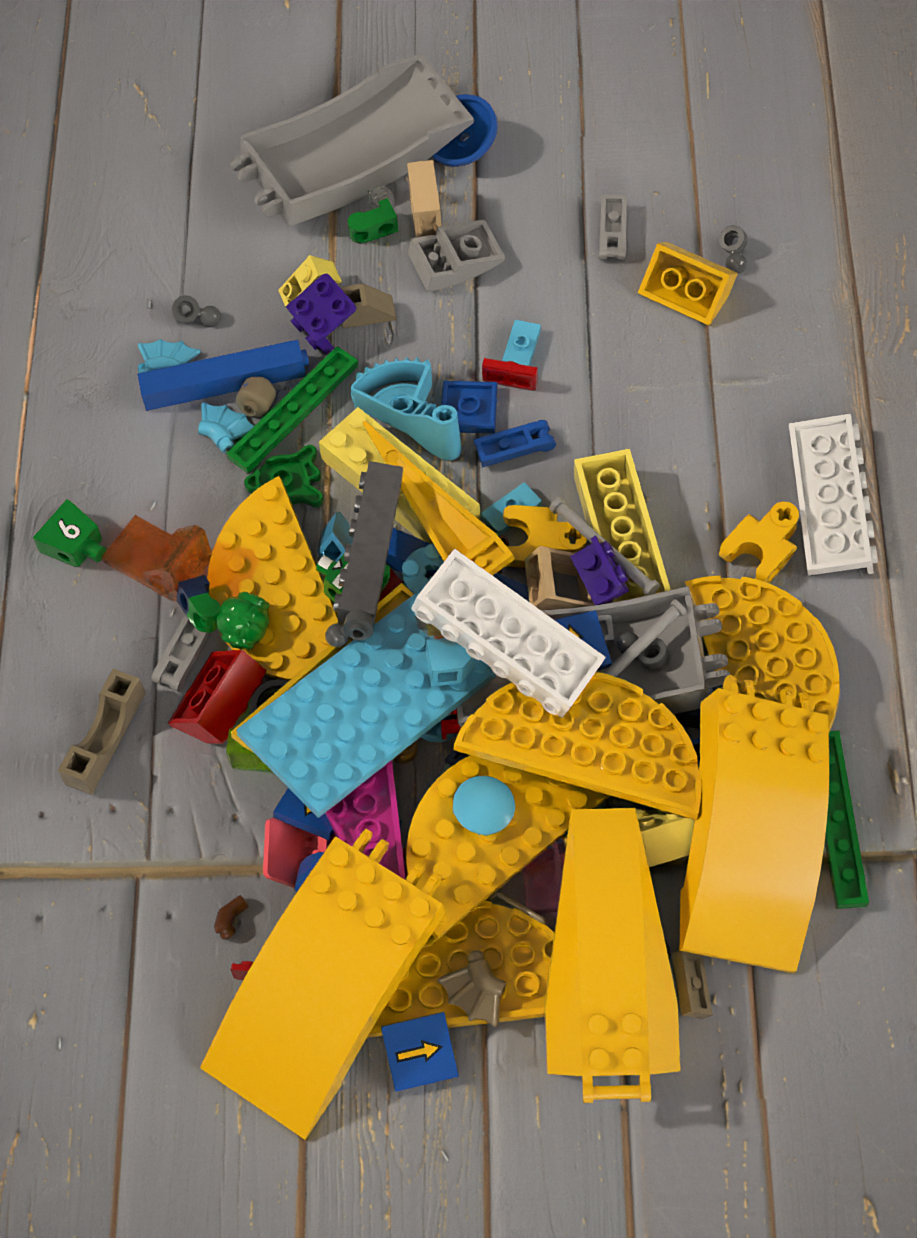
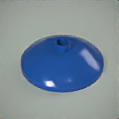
M470 94L456 96L474 118V123L431 156L438 163L450 167L465 166L481 158L492 146L498 129L497 117L491 105L479 96Z

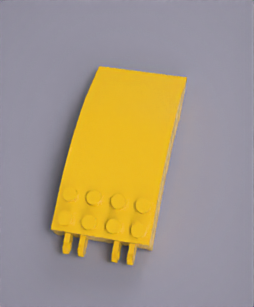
M728 675L725 677L723 689H716L701 701L699 779L702 781V793L698 817L694 821L684 886L680 889L679 951L795 973L816 898L825 842L829 797L828 715L810 711L809 696L804 693L796 695L794 706H792V692L784 688L778 694V702L755 697L754 681L748 679L742 682L740 693H738L736 677Z
M368 829L360 834L353 846H350L336 836L332 840L260 950L232 1000L200 1066V1069L304 1140L307 1139L342 1086L343 1079L391 996L446 913L443 904L432 897L442 881V875L435 872L429 878L424 888L420 890L415 885L423 876L426 868L425 865L418 862L405 880L380 865L379 862L389 846V842L384 839L377 843L369 857L364 855L363 851L370 843L373 835Z

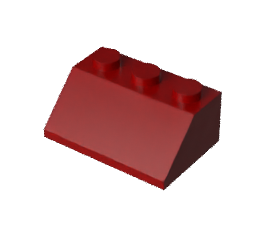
M243 650L211 652L167 724L207 744H223L230 738L231 731L238 718L246 712L248 708L247 703L255 690L262 685V678L267 670Z

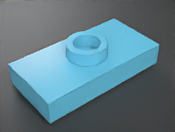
M515 320L502 361H513L530 366L541 332V325Z
M524 482L481 512V519L497 535H502L513 527L508 526L503 519V510L507 506L541 507L542 500Z

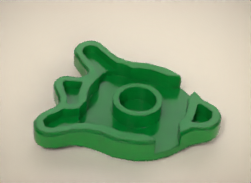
M308 444L294 454L277 455L266 459V464L259 471L256 469L253 474L245 478L244 485L246 491L252 494L262 485L279 476L284 483L292 505L304 503L312 507H320L324 502L323 494L311 486V483L321 479L320 470L313 464L317 457L316 447Z

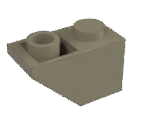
M366 284L340 287L357 308L343 322V329L396 321L392 295Z

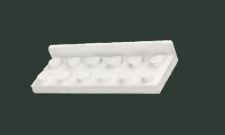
M851 414L789 423L808 576L867 567L868 574H873V563H878L876 546H870L869 538L875 537L872 521H866L865 516L866 513H871L869 496L863 497L862 489L867 488L865 471L859 472L858 465L864 464L862 448L855 447V441L860 440L858 424H852Z
M456 549L451 552L419 593L411 608L421 621L432 624L440 630L447 640L457 642L466 649V652L472 658L482 660L491 667L497 676L507 678L517 686V689L522 694L529 697L532 696L542 704L547 712L558 715L561 718L564 717L606 658Z

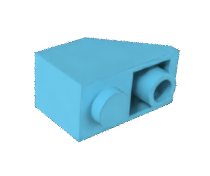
M437 636L426 641V660L431 687L462 683L480 662V660L472 658L464 647L457 642L447 640L444 636Z

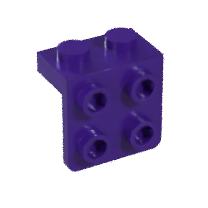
M329 274L320 276L286 306L287 310L294 317L290 320L300 333L305 330L309 334L305 339L315 351L320 347L326 355L334 347L325 337L348 319L357 309L356 305Z

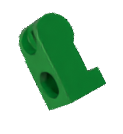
M388 198L378 201V208L367 212H355L349 216L347 221L349 236L353 242L365 243L399 232L397 215Z

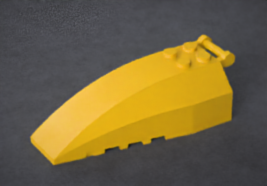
M635 808L571 809L545 998L547 1074L582 1076L583 1103H593V1100L640 1099V1102H651L650 1075L680 1071L678 1003ZM639 1075V1085L593 1086V1076Z

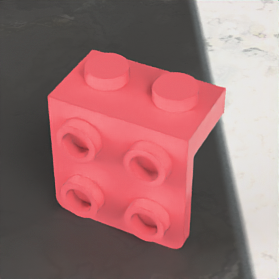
M276 818L266 820L263 860L264 876L267 879L295 888L301 862L311 854L325 852L335 838V832L330 840H327Z

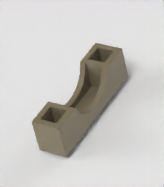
M112 669L99 693L98 711L91 729L79 744L71 745L58 769L65 785L90 795L93 794L146 694L140 678Z

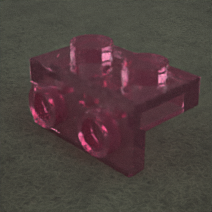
M559 842L552 843V849H546L523 868L526 907L537 914L557 912L565 859V852H560Z

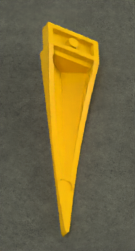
M363 421L364 428L384 462L389 465L403 467L401 490L443 561L456 549L493 576L515 559L513 553L494 531L432 481L369 423Z

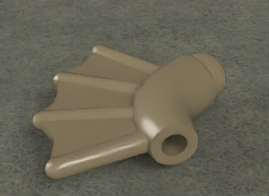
M481 950L472 951L467 955L469 962L467 967L443 975L437 981L446 989L449 998L448 1003L462 1008L468 1015L469 1021L473 1019L486 1020L496 1028L499 1024L500 999L505 991L506 981L498 979L492 974L488 960L484 959V953Z

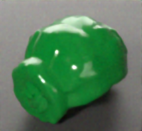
M246 591L239 593L237 597L226 599L216 619L218 631L222 634V641L229 643L233 648L246 651L252 650L254 645L264 637L270 619L268 614L269 602Z

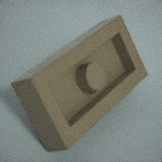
M684 951L672 953L681 1014L699 1019L713 1016L703 955Z

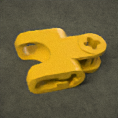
M778 502L761 521L748 514L723 541L719 557L727 562H732L742 554L756 556L761 563L756 568L755 579L770 583L789 562L797 549V546L789 541L796 532L799 519L797 507L790 502Z
M509 505L503 510L504 522L508 526L521 528L528 536L527 541L520 546H507L515 559L505 567L525 568L524 559L539 546L571 553H577L586 546L587 539L568 522H558V513L554 514L550 511L549 507ZM569 537H575V544L570 543Z

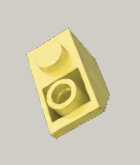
M309 255L278 290L285 307L323 274H329L339 286L342 281L334 263Z

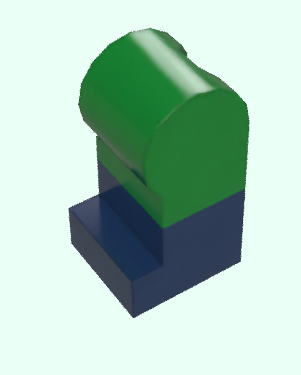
M205 575L178 582L176 601L198 631L210 633L217 630L216 619L221 606L217 600L210 597V582Z

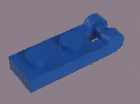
M539 420L474 439V447L483 468L538 451H551L556 447L554 437L549 435L550 427L546 420ZM535 435V436H538L539 438H537V439H532L531 436Z

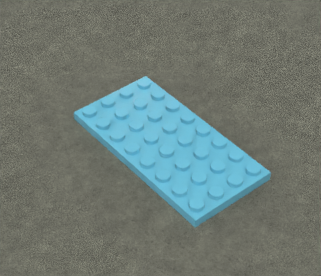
M420 590L374 625V631L370 638L353 640L236 729L237 736L318 818L497 676L489 665L480 660L462 683L431 687L426 660L427 639L443 635L432 624L421 621L415 612L412 611L411 608L416 597L421 592Z

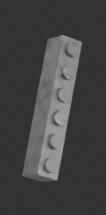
M369 461L367 472H361L359 489H363L362 496H356L354 512L358 513L357 520H351L349 537H353L352 544H346L344 561L348 562L347 569L341 568L338 586H343L342 594L336 593L333 611L338 612V624L344 625L346 615L356 610L369 613L373 616L374 620L376 618L402 484L403 467Z

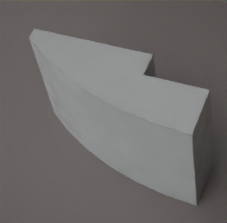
M485 219L437 227L435 235L411 238L407 252L427 292L465 282L493 269L505 261V256Z

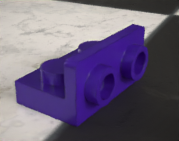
M595 535L591 538V545L570 556L594 605L608 604L629 591L625 584L628 581V577L621 565H615L612 559L615 556V552L607 540L603 542Z

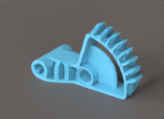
M396 357L393 362H388L385 359L384 364L379 365L375 362L374 368L365 367L364 374L357 373L356 381L351 386V398L355 408L359 407L366 414L407 433L428 452L443 460H454L460 456L462 447L456 409L449 405L436 407V404H428L426 401L432 387V368L428 359L423 363L418 357L414 361H410L408 357L403 361H399ZM399 381L419 382L418 385L408 383L391 385L380 390L373 397L368 395L371 391L375 390L376 388H379L389 383Z

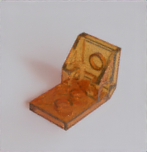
M135 515L103 554L102 560L105 564L165 598L176 601L178 582L199 577L209 564L212 553L205 530L197 525L178 528L171 535Z

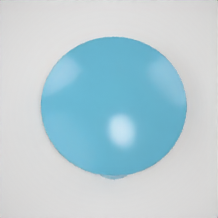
M476 776L466 780L458 787L453 798L452 811L460 824L467 830L477 833L479 836L480 834L488 836L503 830L511 822L515 812V800L510 789L500 780L489 776Z

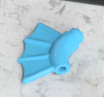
M159 339L153 343H138V348L145 363L138 365V372L143 373L188 363L199 355L201 350L190 348L183 341L171 343Z
M205 402L201 405L202 421L199 423L198 434L211 438L223 453H227L226 449L229 448L230 450L234 446L233 440L244 437L254 427L247 420L245 414L234 412L227 405L212 406Z

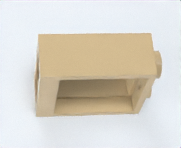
M433 160L407 163L415 238L435 235L437 227H441V211Z
M539 546L524 559L529 602L539 610L594 606L570 558L575 553ZM553 572L577 576L580 601L556 596Z

